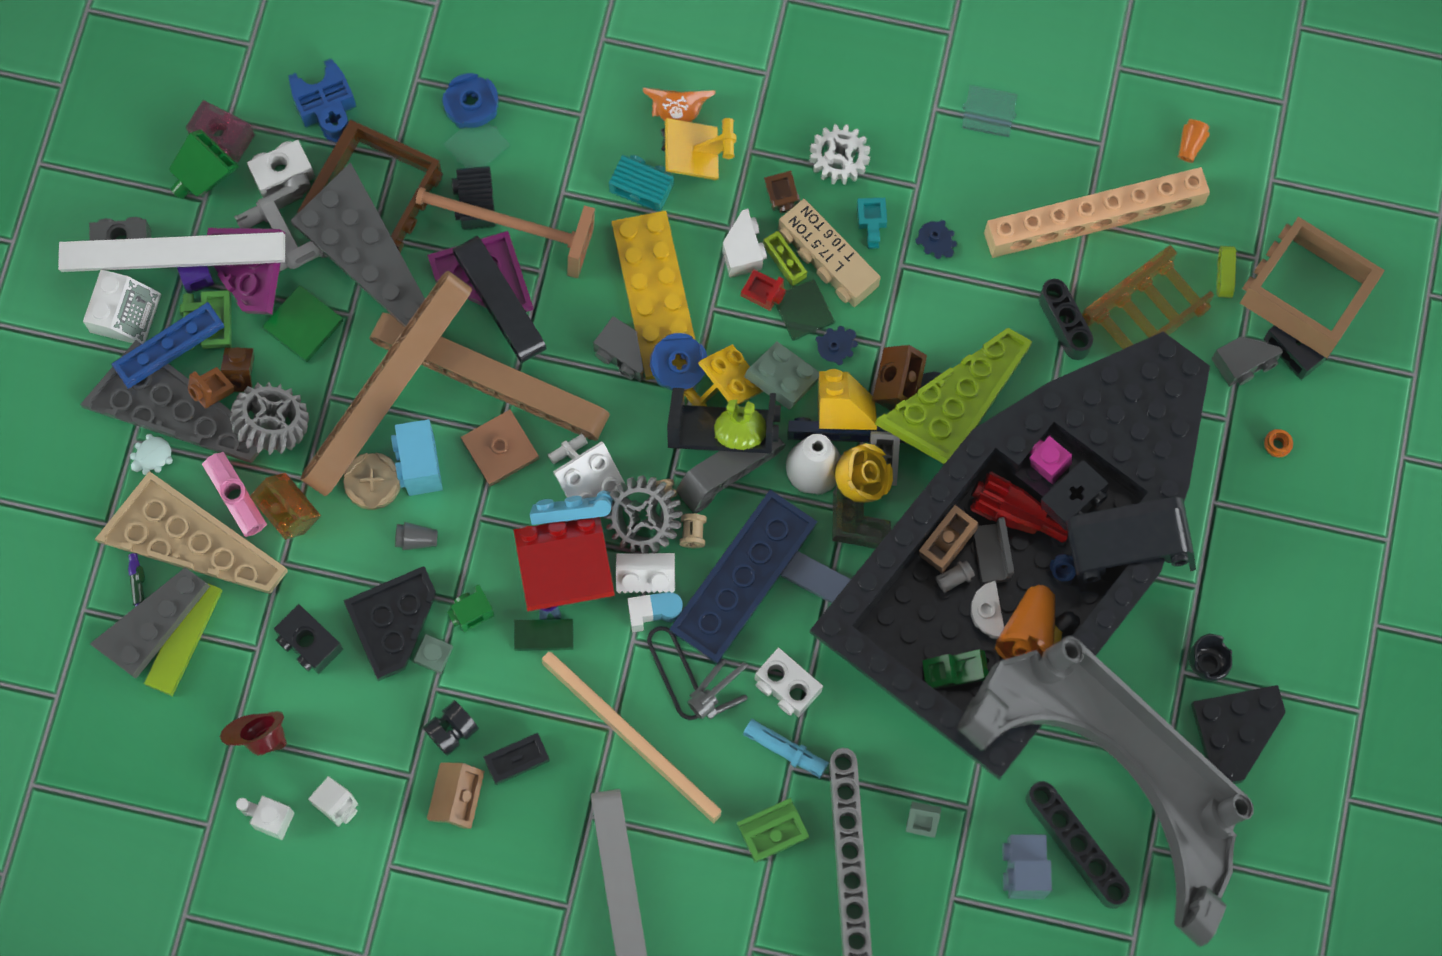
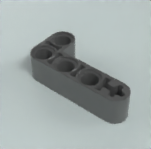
M779 437L778 442H773L772 454L719 451L689 470L680 482L676 492L692 513L697 514L714 500L718 492L777 456L786 445Z

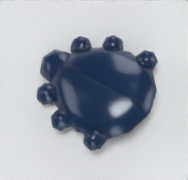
M944 220L939 222L930 221L923 224L919 230L918 238L915 239L918 245L922 244L925 247V254L933 252L936 259H940L942 255L946 258L952 257L954 254L952 248L957 246V242L951 238L955 232L945 227L946 222Z
M839 326L837 331L828 328L823 337H816L818 342L817 350L820 356L829 362H836L837 365H842L843 359L846 356H853L854 352L851 351V348L858 346V342L854 340L856 332L852 329L845 331L843 326Z

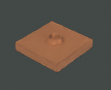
M511 409L461 437L463 444L489 487L539 459V455Z

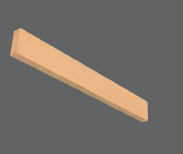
M548 652L542 658L543 666L713 824L721 817V809L552 652Z

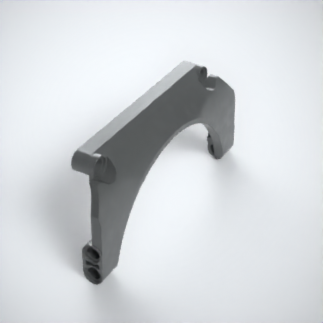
M1067 637L1045 650L1042 657L1035 650L994 664L978 694L970 703L958 726V730L980 750H984L993 739L1008 729L1031 724L1051 725L1073 731L1091 740L1113 756L1139 784L1155 810L1165 832L1173 860L1176 880L1175 926L1197 946L1201 947L1207 944L1215 935L1226 910V903L1221 898L1233 873V852L1237 836L1233 829L1236 824L1252 817L1254 808L1249 797L1076 638Z

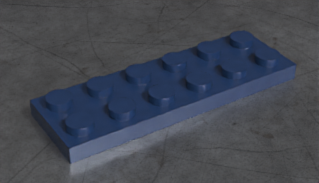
M770 489L670 627L669 631L718 664L818 522Z

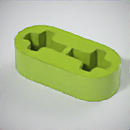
M1220 246L1217 261V297L1232 298L1235 290L1236 248Z

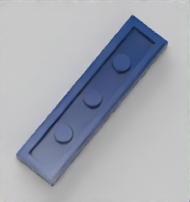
M207 302L111 364L129 389L225 326L209 302Z

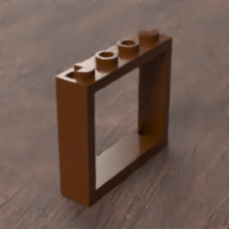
M350 119L297 214L345 168L358 143L361 142L426 173L391 235L401 253L404 246L402 241L407 233L411 234L416 226V216L420 210H425L428 205L426 203H422V205L416 204L418 190L422 187L426 189V192L430 193L433 187L439 185L443 176L440 161Z

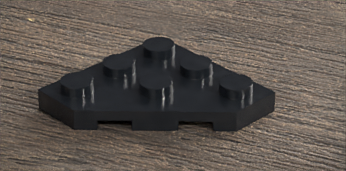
M425 566L344 600L378 681L406 669L434 602L436 591Z
M1278 685L1193 701L1191 704L1205 757L1234 784L1243 783L1286 713Z

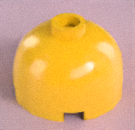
M865 443L845 451L839 458L835 468V480L844 496L854 502L867 503L881 499L883 495L890 491L893 482V469L891 463L886 464L883 458L886 454L882 449L873 444Z

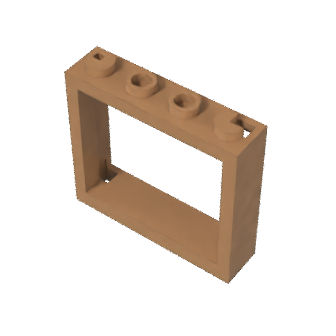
M1298 217L1292 226L1288 223L1278 236L1282 241L1280 243L1274 241L1266 254L1270 257L1269 260H1261L1254 271L1258 276L1256 278L1249 277L1242 288L1247 292L1240 304L1328 358L1385 270ZM1292 241L1362 283L1332 331L1261 287Z

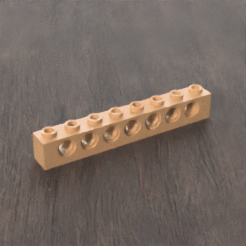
M1202 167L988 220L984 234L991 256L995 258L1205 204L1210 190Z

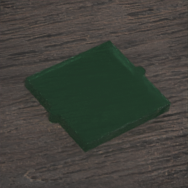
M814 279L799 286L792 285L786 291L779 305L775 303L792 341L810 333L815 335L817 330L835 323Z

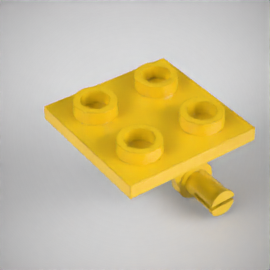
M667 118L665 120L666 172L717 180L719 178L718 154L723 151L722 157L724 159L735 157L734 143H736V134L733 132L734 120L731 118L723 119L722 134L718 136V127Z
M732 344L698 362L714 384L701 397L693 387L685 390L684 395L692 406H707L705 403L720 391L728 402L738 399L737 405L764 391L744 377L750 365L743 358L741 352Z

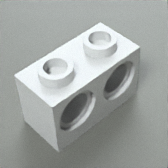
M780 648L755 673L756 687L766 696L772 694L778 699V706L790 716L794 713L799 718L822 692L823 685ZM778 669L783 673L784 677L780 681H772L767 674L770 670ZM795 688L802 689L806 697L800 701L794 700L790 696V691Z

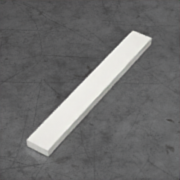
M277 232L59 242L58 270L61 272L285 263V234Z

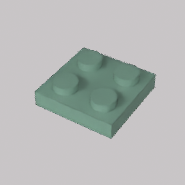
M775 342L747 369L744 377L769 396L770 393H776V401L790 410L819 381V371L779 342Z

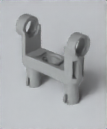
M305 174L291 177L284 183L282 189L259 199L256 203L257 206L234 216L240 228H251L265 221L266 223L269 222L272 229H280L285 232V263H280L279 272L288 267L296 269L319 256L322 258L327 257L311 241L298 247L279 212V209L302 198L303 194L311 188V183Z

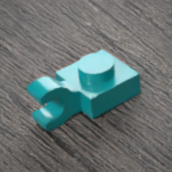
M858 198L859 229L867 228L868 249L879 248V228L887 227L886 199Z

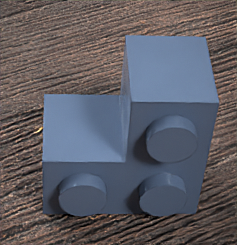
M1010 835L1007 843L1002 845L1003 861H1008L1006 873H1003V890L1008 891V899H1045L1052 891L1051 860H1047L1046 835Z

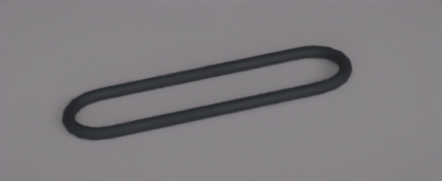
M655 627L648 634L647 643L675 708L684 719H697L696 715L689 716L682 712L651 641L653 634L657 631L662 630L670 634L692 685L696 690L698 685L678 640L669 631L668 627Z

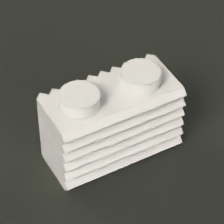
M675 553L617 554L616 591L618 593L621 591L624 593L627 591L630 593L633 591L636 593L639 591L642 593L645 591L648 593L650 591L653 593L656 591L659 593L662 591L673 593L675 591Z

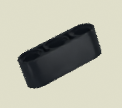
M1049 279L1042 287L1039 296L1040 306L1067 356L1073 360H1081L1088 355L1091 349L1093 335L1066 284L1060 279ZM1047 292H1056L1060 298L1051 299ZM1062 315L1069 316L1072 319V323H1064L1059 317ZM1076 339L1084 342L1085 347L1078 348L1072 341Z

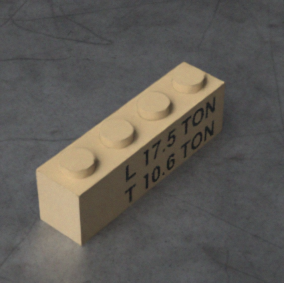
M805 199L801 200L779 219L778 230L787 244L792 243L798 249L797 252L800 258L807 264L811 263L817 269L816 272L825 283L830 282L836 288V294L843 302H849L855 307L879 287V274Z

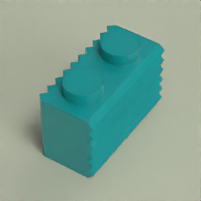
M622 155L609 181V192L650 208L653 211L660 212L674 185V176L671 175V172H666L665 167H651L636 155H631L630 157Z

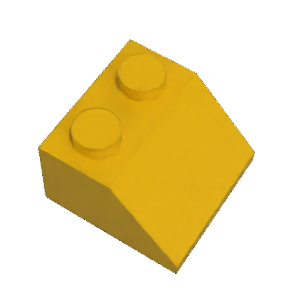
M837 369L819 371V429L877 430V425H875L877 420L875 402L872 400L873 396L848 372H842Z

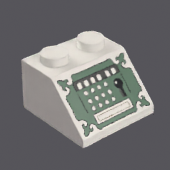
M100 270L83 322L90 333L129 343L137 340L143 344L146 342L161 293L129 276Z

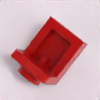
M753 269L741 291V297L771 311L775 303L778 305L781 303L786 293V289L783 288L784 278L779 276L775 280Z

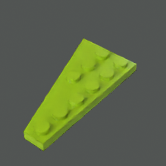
M1006 328L983 344L980 350L963 358L954 368L950 367L924 385L911 398L901 401L888 414L884 413L878 417L875 425L945 464L968 434L979 425L1029 350L1032 341L1012 329Z

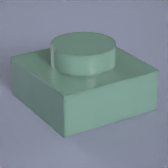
M425 634L414 663L442 674L453 646Z
M912 801L906 832L935 838L941 807Z

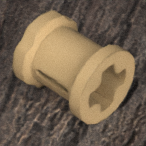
M692 513L681 516L683 538L680 539V546L686 548H702L705 546L703 524L706 523V516Z

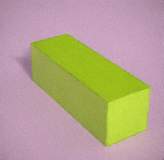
M779 231L763 240L766 251L792 287L807 278L806 269Z

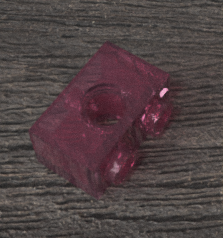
M204 100L186 126L188 134L201 129L236 162H239L255 137L251 124ZM219 130L225 131L222 136H213Z

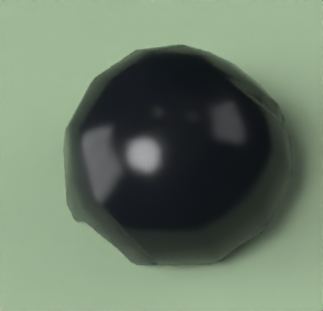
M1210 633L1201 636L1189 651V664L1194 673L1203 680L1216 682L1226 677L1233 666L1232 650L1226 647L1222 636Z

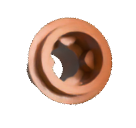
M1189 119L1188 123L1183 125L1180 152L1178 154L1179 159L1189 163L1194 162L1196 155L1210 135L1208 132L1209 126L1206 123Z

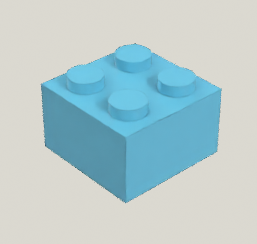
M430 420L395 425L396 435H391L396 460H400V462L395 463L401 488L406 487L409 496L442 491L435 437Z

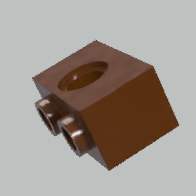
M911 345L884 347L872 400L892 411L901 401H906L915 395L921 387L927 355Z

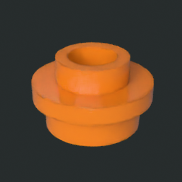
M1275 429L1266 435L1264 447L1271 456L1277 458L1284 457L1292 450L1293 439L1288 432L1282 429ZM1273 441H1280L1283 447H1275Z

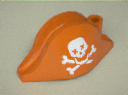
M643 87V92L653 100L652 116H660L664 121L669 118L692 122L698 116L703 103L708 98L714 96L716 90L679 92Z

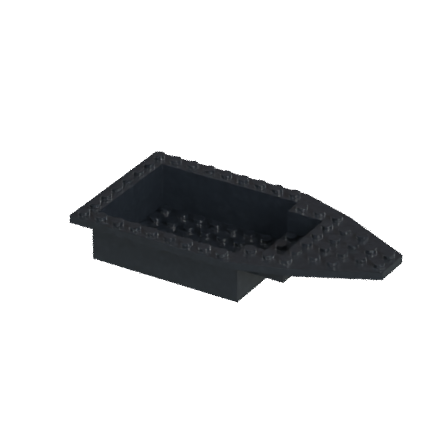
M1161 332L1046 383L974 428L826 609L809 633L1000 780L1042 725L1031 724L1008 729L993 739L984 750H980L958 730L964 714L974 697L978 694L984 681L933 689L925 682L922 660L946 654L954 656L974 651L975 644H979L984 648H991L996 646L997 639L991 638L990 635L983 633L977 628L971 617L972 600L976 592L983 586L981 585L973 536L944 572L957 566L959 561L962 563L967 561L975 576L970 578L971 582L965 581L946 593H943L935 578L942 573L919 556L920 548L954 505L977 521L978 526L996 524L995 521L971 511L970 508L974 498L971 496L974 486L978 481L982 482L990 471L1010 481V484L1012 483L1024 489L1041 503V499L1084 460L1108 482L1107 499L1097 508L1092 506L1086 513L1170 497H1179L1185 502L1190 486L1210 365L1168 334ZM1049 436L1072 454V465L1053 485L1032 468L1030 463V451L1034 445L1040 440L1044 442ZM1072 494L1071 500L1073 501L1076 498L1082 500V495L1080 494L1076 497ZM1006 527L1014 574L1009 582L996 583L1003 625L1005 627L1030 587L1044 585L1050 588L1051 592L1056 596L1055 618L1066 611L1073 612L1080 618L1079 627L1073 630L1068 629L1062 633V640L1067 637H1074L1096 656L1159 576L1165 559L1162 557L1105 568L1106 573L1101 576V580L1094 583H1085L1086 591L1080 592L1076 575L1069 581H1060L1053 576L1050 569V562L1053 559L1055 560L1057 555L1067 554L1072 556L1069 536L1062 543L1038 530L1035 534Z

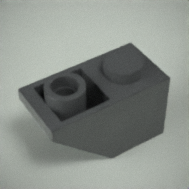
M613 316L593 342L595 355L603 363L609 364L611 362L617 366L619 372L624 377L630 380L635 378L641 382L644 378L637 332Z
M1239 337L1217 349L1212 360L1230 387L1237 382L1239 385L1249 382L1254 378V373L1261 369L1263 372H1267L1277 366V360L1283 351L1278 346Z

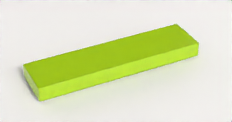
M208 584L210 586L161 647L144 683L146 686L173 697L221 596V588Z

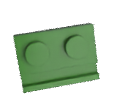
M791 798L737 822V826L755 863L809 839L806 828Z

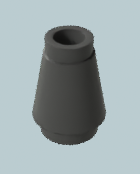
M408 522L397 524L395 547H402V550L436 547L438 531L437 529Z

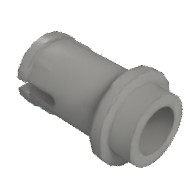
M959 561L957 566L937 575L935 578L943 593H946L965 581L971 582L970 578L975 575L967 561L963 563Z

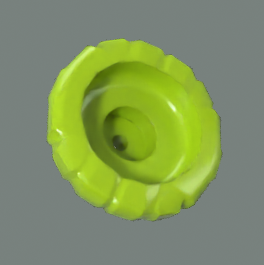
M738 399L730 400L727 404V411H724L715 421V438L727 448H736L737 450L750 449L760 445L764 438H766L767 425L765 418L758 411L754 410L755 405L748 401L745 407H739L737 405Z

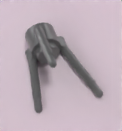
M721 659L701 685L690 694L691 699L687 703L698 718L702 720L707 716L711 720L718 713L747 700V695H742L715 708V705L718 703L715 695L747 668L746 662L732 671L710 691L706 687L726 663L725 659Z

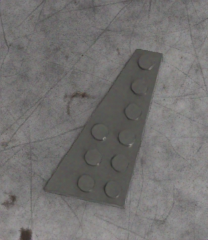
M350 162L291 220V223L397 321L406 327L425 298Z
M135 340L122 356L140 346L141 343ZM169 364L129 389L112 367L80 404L84 409L218 453L224 452L227 456L252 463L260 454V452H257V447L252 446L247 449L246 441H238V434L233 433L232 430L233 424L230 421V409L219 401L205 409L199 401L193 400L188 392L189 379Z

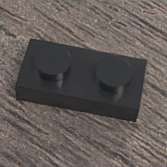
M538 733L483 756L495 785L550 761Z

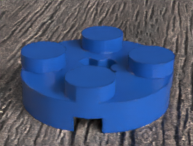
M467 73L455 77L448 84L449 87L443 94V106L446 115L457 127L461 129L480 127L497 116L499 105L498 93L495 85L486 78L485 80L478 77V74ZM468 96H472L473 99L478 98L474 105L464 104Z
M674 333L666 336L655 345L650 357V368L661 387L668 388L669 390L684 388L685 391L694 387L705 375L698 362L708 356L702 344H699L692 336L685 333ZM675 355H680L682 360H686V364L681 368L682 370H678L676 366L672 365V360L676 357Z

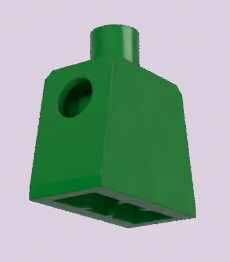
M201 129L191 132L169 168L170 172L178 179L171 187V191L180 199H184L190 191L199 197L209 192L237 170L239 165Z

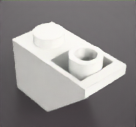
M748 209L742 210L723 241V256L730 278L750 273L753 269L757 271L762 270L763 259L767 258L763 242L758 243L756 234L759 233L756 218L750 217Z
M329 776L309 798V801L338 827L342 822L347 824L357 812L355 808L358 803L353 795Z

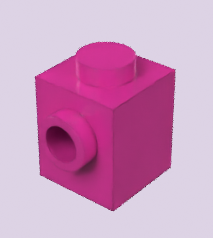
M1050 436L1044 442L1042 440L1038 441L1030 451L1031 467L1052 485L1072 465V454Z

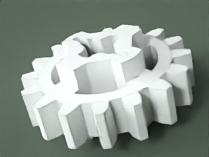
M835 124L831 132L826 127L823 129V137L816 134L814 140L816 144H811L810 152L813 153L810 155V163H816L814 165L815 173L822 171V180L829 176L831 177L832 184H835L837 179H841L843 185H846L848 177L855 182L858 176L857 172L860 174L865 173L866 167L864 165H869L870 157L867 156L870 153V146H864L866 144L865 136L858 138V129L851 133L848 131V125H845L843 130H839L837 124ZM826 145L827 152H825V155L822 157L821 152L824 146ZM858 152V159L854 164L853 157H855V153Z

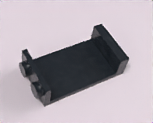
M673 388L667 425L668 448L772 454L773 442H778L779 425H775V422L781 421V405H776V393H770L769 409H754L766 420V438H764L760 445L750 449L737 450L736 448H727L715 438V421L724 411H727V407L685 405L684 388Z

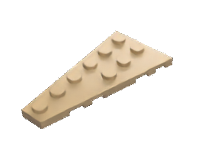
M150 471L95 538L101 544L137 553L141 556L181 568H187L191 571L268 594L272 593L288 572L287 568Z

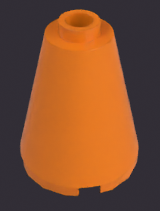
M1036 585L1035 587H1030L997 638L995 649L1004 660L1035 650L1042 657L1045 650L1054 645L1056 596L1051 592L1050 588L1044 585Z

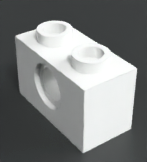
M299 140L284 142L276 150L257 154L251 161L247 162L263 198L282 189L284 183L295 175L305 174L309 181L315 179L312 167ZM286 165L284 170L274 171L276 166Z

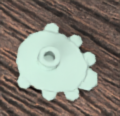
M147 434L146 440L142 443L137 442L135 444L137 452L130 454V459L134 460L131 464L132 470L135 472L142 470L144 475H147L150 470L159 473L165 463L171 464L173 461L169 443L161 437H154L152 434Z

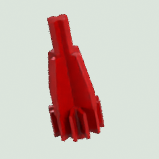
M990 471L982 482L978 481L971 493V496L974 497L973 503L970 506L971 511L997 522L998 518L1004 517L1006 527L1035 534L1038 530L1062 543L1068 538V531H1065L1055 520L1047 516V513L1041 508L1039 501L1024 489L1012 483L1010 484V481Z

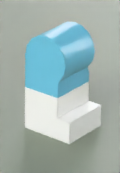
M671 592L627 598L632 632L644 631L643 623L658 620L674 622L683 609L681 598Z

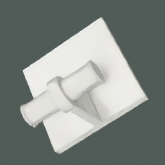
M582 433L569 442L565 440L561 443V447L548 454L549 459L554 465L567 456L572 459L553 471L566 497L581 496L582 498L596 497L603 490L610 493L618 491L617 485L621 482L625 484L603 442L598 443L581 455L575 452L588 444Z

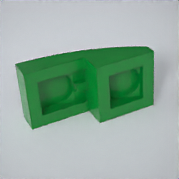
M981 649L954 656L946 654L922 660L925 682L933 689L984 681L988 675L986 654Z

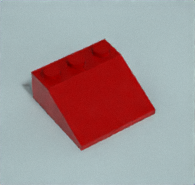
M600 517L513 529L527 612L615 596Z

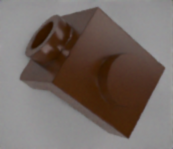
M791 170L764 178L773 211L779 210L780 213H787L800 202Z
M235 347L225 348L221 372L233 384L234 392H244L247 386L253 387L251 378L254 362L253 348Z

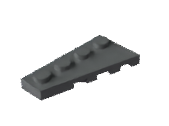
M183 568L91 642L90 645L136 679L210 586L190 570Z

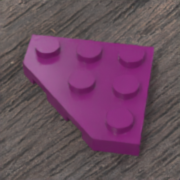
M208 228L207 236L277 232L285 234V232L280 229ZM280 263L214 266L218 272V277L227 290L232 292L243 312L248 314H272Z
M505 231L482 238L481 241L526 312L532 311L533 305L509 232ZM455 247L427 255L436 283L445 272L450 271L472 287V291L467 299L485 307L452 251Z

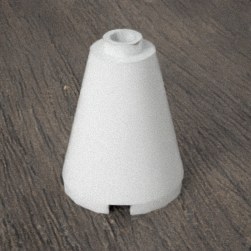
M822 434L810 435L795 445L790 451L786 460L787 476L791 484L800 492L814 493L816 495L824 494L832 490L837 484L835 468L841 455L826 436Z

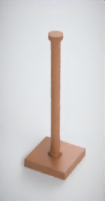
M422 187L419 188L416 196V204H430L568 244L570 251L568 254L567 276L578 279L594 230L595 208L584 205L576 232L568 233L429 193Z

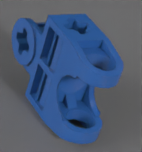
M328 59L324 61L326 67L324 68L325 76L317 84L304 82L302 78H298L296 72L288 75L292 96L304 126L308 127L319 123L324 137L330 142L337 143L348 124L345 111L355 108L356 103L344 74L333 59Z

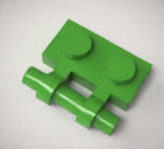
M230 291L201 292V302L194 303L193 294H183L180 315L185 317L209 302L225 326L202 341V348H231Z

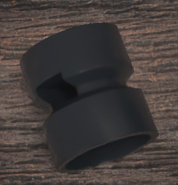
M455 700L442 710L443 716L441 718L435 716L423 726L428 736L446 756L460 746L459 740L461 738L467 740L479 730L473 719ZM450 726L453 730L446 733L447 728Z

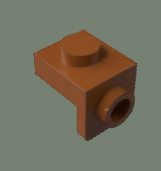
M215 367L201 376L195 371L189 376L188 392L193 400L199 401L206 409L232 394L234 386L218 367Z

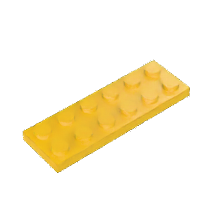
M666 210L611 221L634 329L637 332L646 380L655 379L650 368V357L657 343L674 333H685L695 339ZM675 355L676 357L672 360V365L676 366L678 370H682L681 368L686 364V360H682L680 355Z

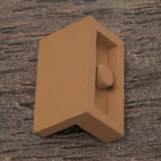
M440 763L427 820L446 822L461 828L471 829L485 771L464 763Z

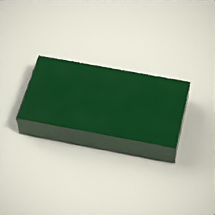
M573 619L514 620L515 651L573 650Z

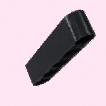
M475 236L452 249L459 265L518 360L523 363L547 350L541 335L481 239Z
M1045 781L1035 783L1026 796V803L1100 902L1105 907L1111 909L1120 907L1127 901L1130 895V888L1127 882L1056 789ZM1037 790L1044 791L1048 796V802L1044 804L1038 803L1034 798V792ZM1060 814L1065 817L1066 826L1063 828L1056 827L1052 822V816ZM1071 839H1081L1085 845L1084 851L1077 852L1072 849L1070 845ZM1089 863H1099L1103 868V874L1101 876L1093 875L1089 870ZM1109 886H1115L1120 889V900H1112L1108 896L1107 889Z

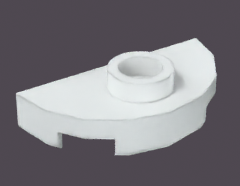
M996 580L984 584L976 592L971 603V617L974 625L983 633L995 639L999 637L1004 629Z

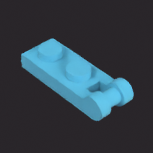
M603 490L596 497L591 498L571 496L566 498L565 501L540 500L532 506L530 512L531 525L604 517L610 513L613 499L610 496V492Z

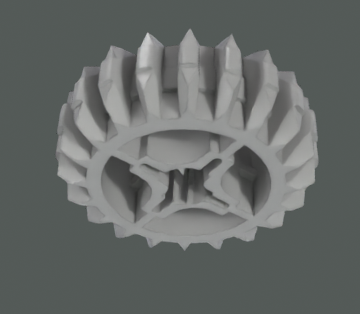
M268 382L266 387H262L257 383L254 389L247 386L244 393H239L236 401L232 404L230 421L233 424V433L238 434L239 442L246 441L247 449L252 446L257 447L258 453L262 449L267 450L269 455L272 454L273 450H277L280 454L285 451V448L292 450L295 447V443L300 444L307 432L309 416L306 412V403H301L300 395L292 396V388L286 391L283 390L281 384L277 387H272L270 382ZM250 411L254 413V419L252 420L248 416ZM286 417H288V418L290 419V421H291V424H290V425H287V424L285 423V418H286Z
M644 475L639 476L637 482L631 477L627 479V485L621 482L617 485L618 491L610 493L611 498L614 500L611 504L612 512L604 516V518L612 519V523L608 524L606 529L611 530L615 528L616 533L612 535V539L616 540L621 537L623 540L620 543V547L622 548L630 543V552L632 553L636 552L639 546L642 554L648 553L649 547L653 552L659 551V544L663 547L668 546V538L674 539L677 536L673 529L681 527V523L674 520V518L682 516V511H674V507L680 504V500L671 501L670 497L675 494V491L672 489L665 493L664 489L667 485L665 482H661L656 487V477H651L648 483ZM635 492L651 495L644 503L628 499V496ZM658 503L661 504L664 512V523L661 522L662 518L656 512ZM623 507L625 508L624 511L630 517V524L628 527L626 526L623 519ZM648 507L646 509L648 514L645 515L648 518L638 523L640 521V514L638 512ZM642 527L659 531L653 537L636 535Z

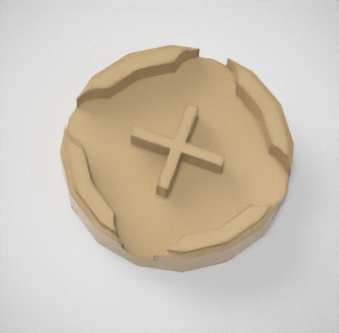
M361 454L352 461L344 473L343 483L347 496L354 504L363 509L375 510L384 508L393 502L400 492L401 486L397 477L395 463L384 454Z

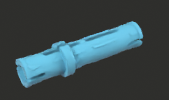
M754 719L750 720L744 730V736L784 757L795 768L799 766L819 779L829 764L828 761L806 750V746L802 744L799 746Z

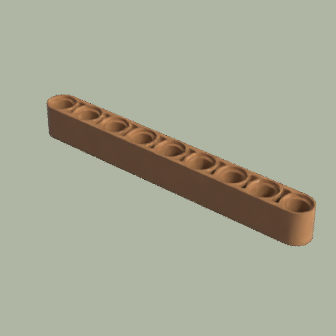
M450 271L445 272L307 465L301 475V481L323 496L328 495L465 303L472 291V287Z
M382 313L369 339L376 345L389 351L405 327L391 314ZM443 337L439 338L421 364L578 435L582 433L585 438L590 440H598L610 416L608 411L598 405Z

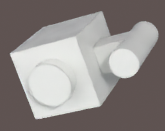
M264 796L261 797L258 805L247 801L245 798H240L236 803L237 808L245 816L252 817L250 824L254 829L283 840L294 815L293 810L289 806Z

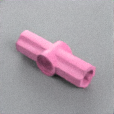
M215 453L208 457L202 463V466L245 537L253 536L262 531L267 526V523L225 453ZM232 490H241L238 498L228 499V494Z

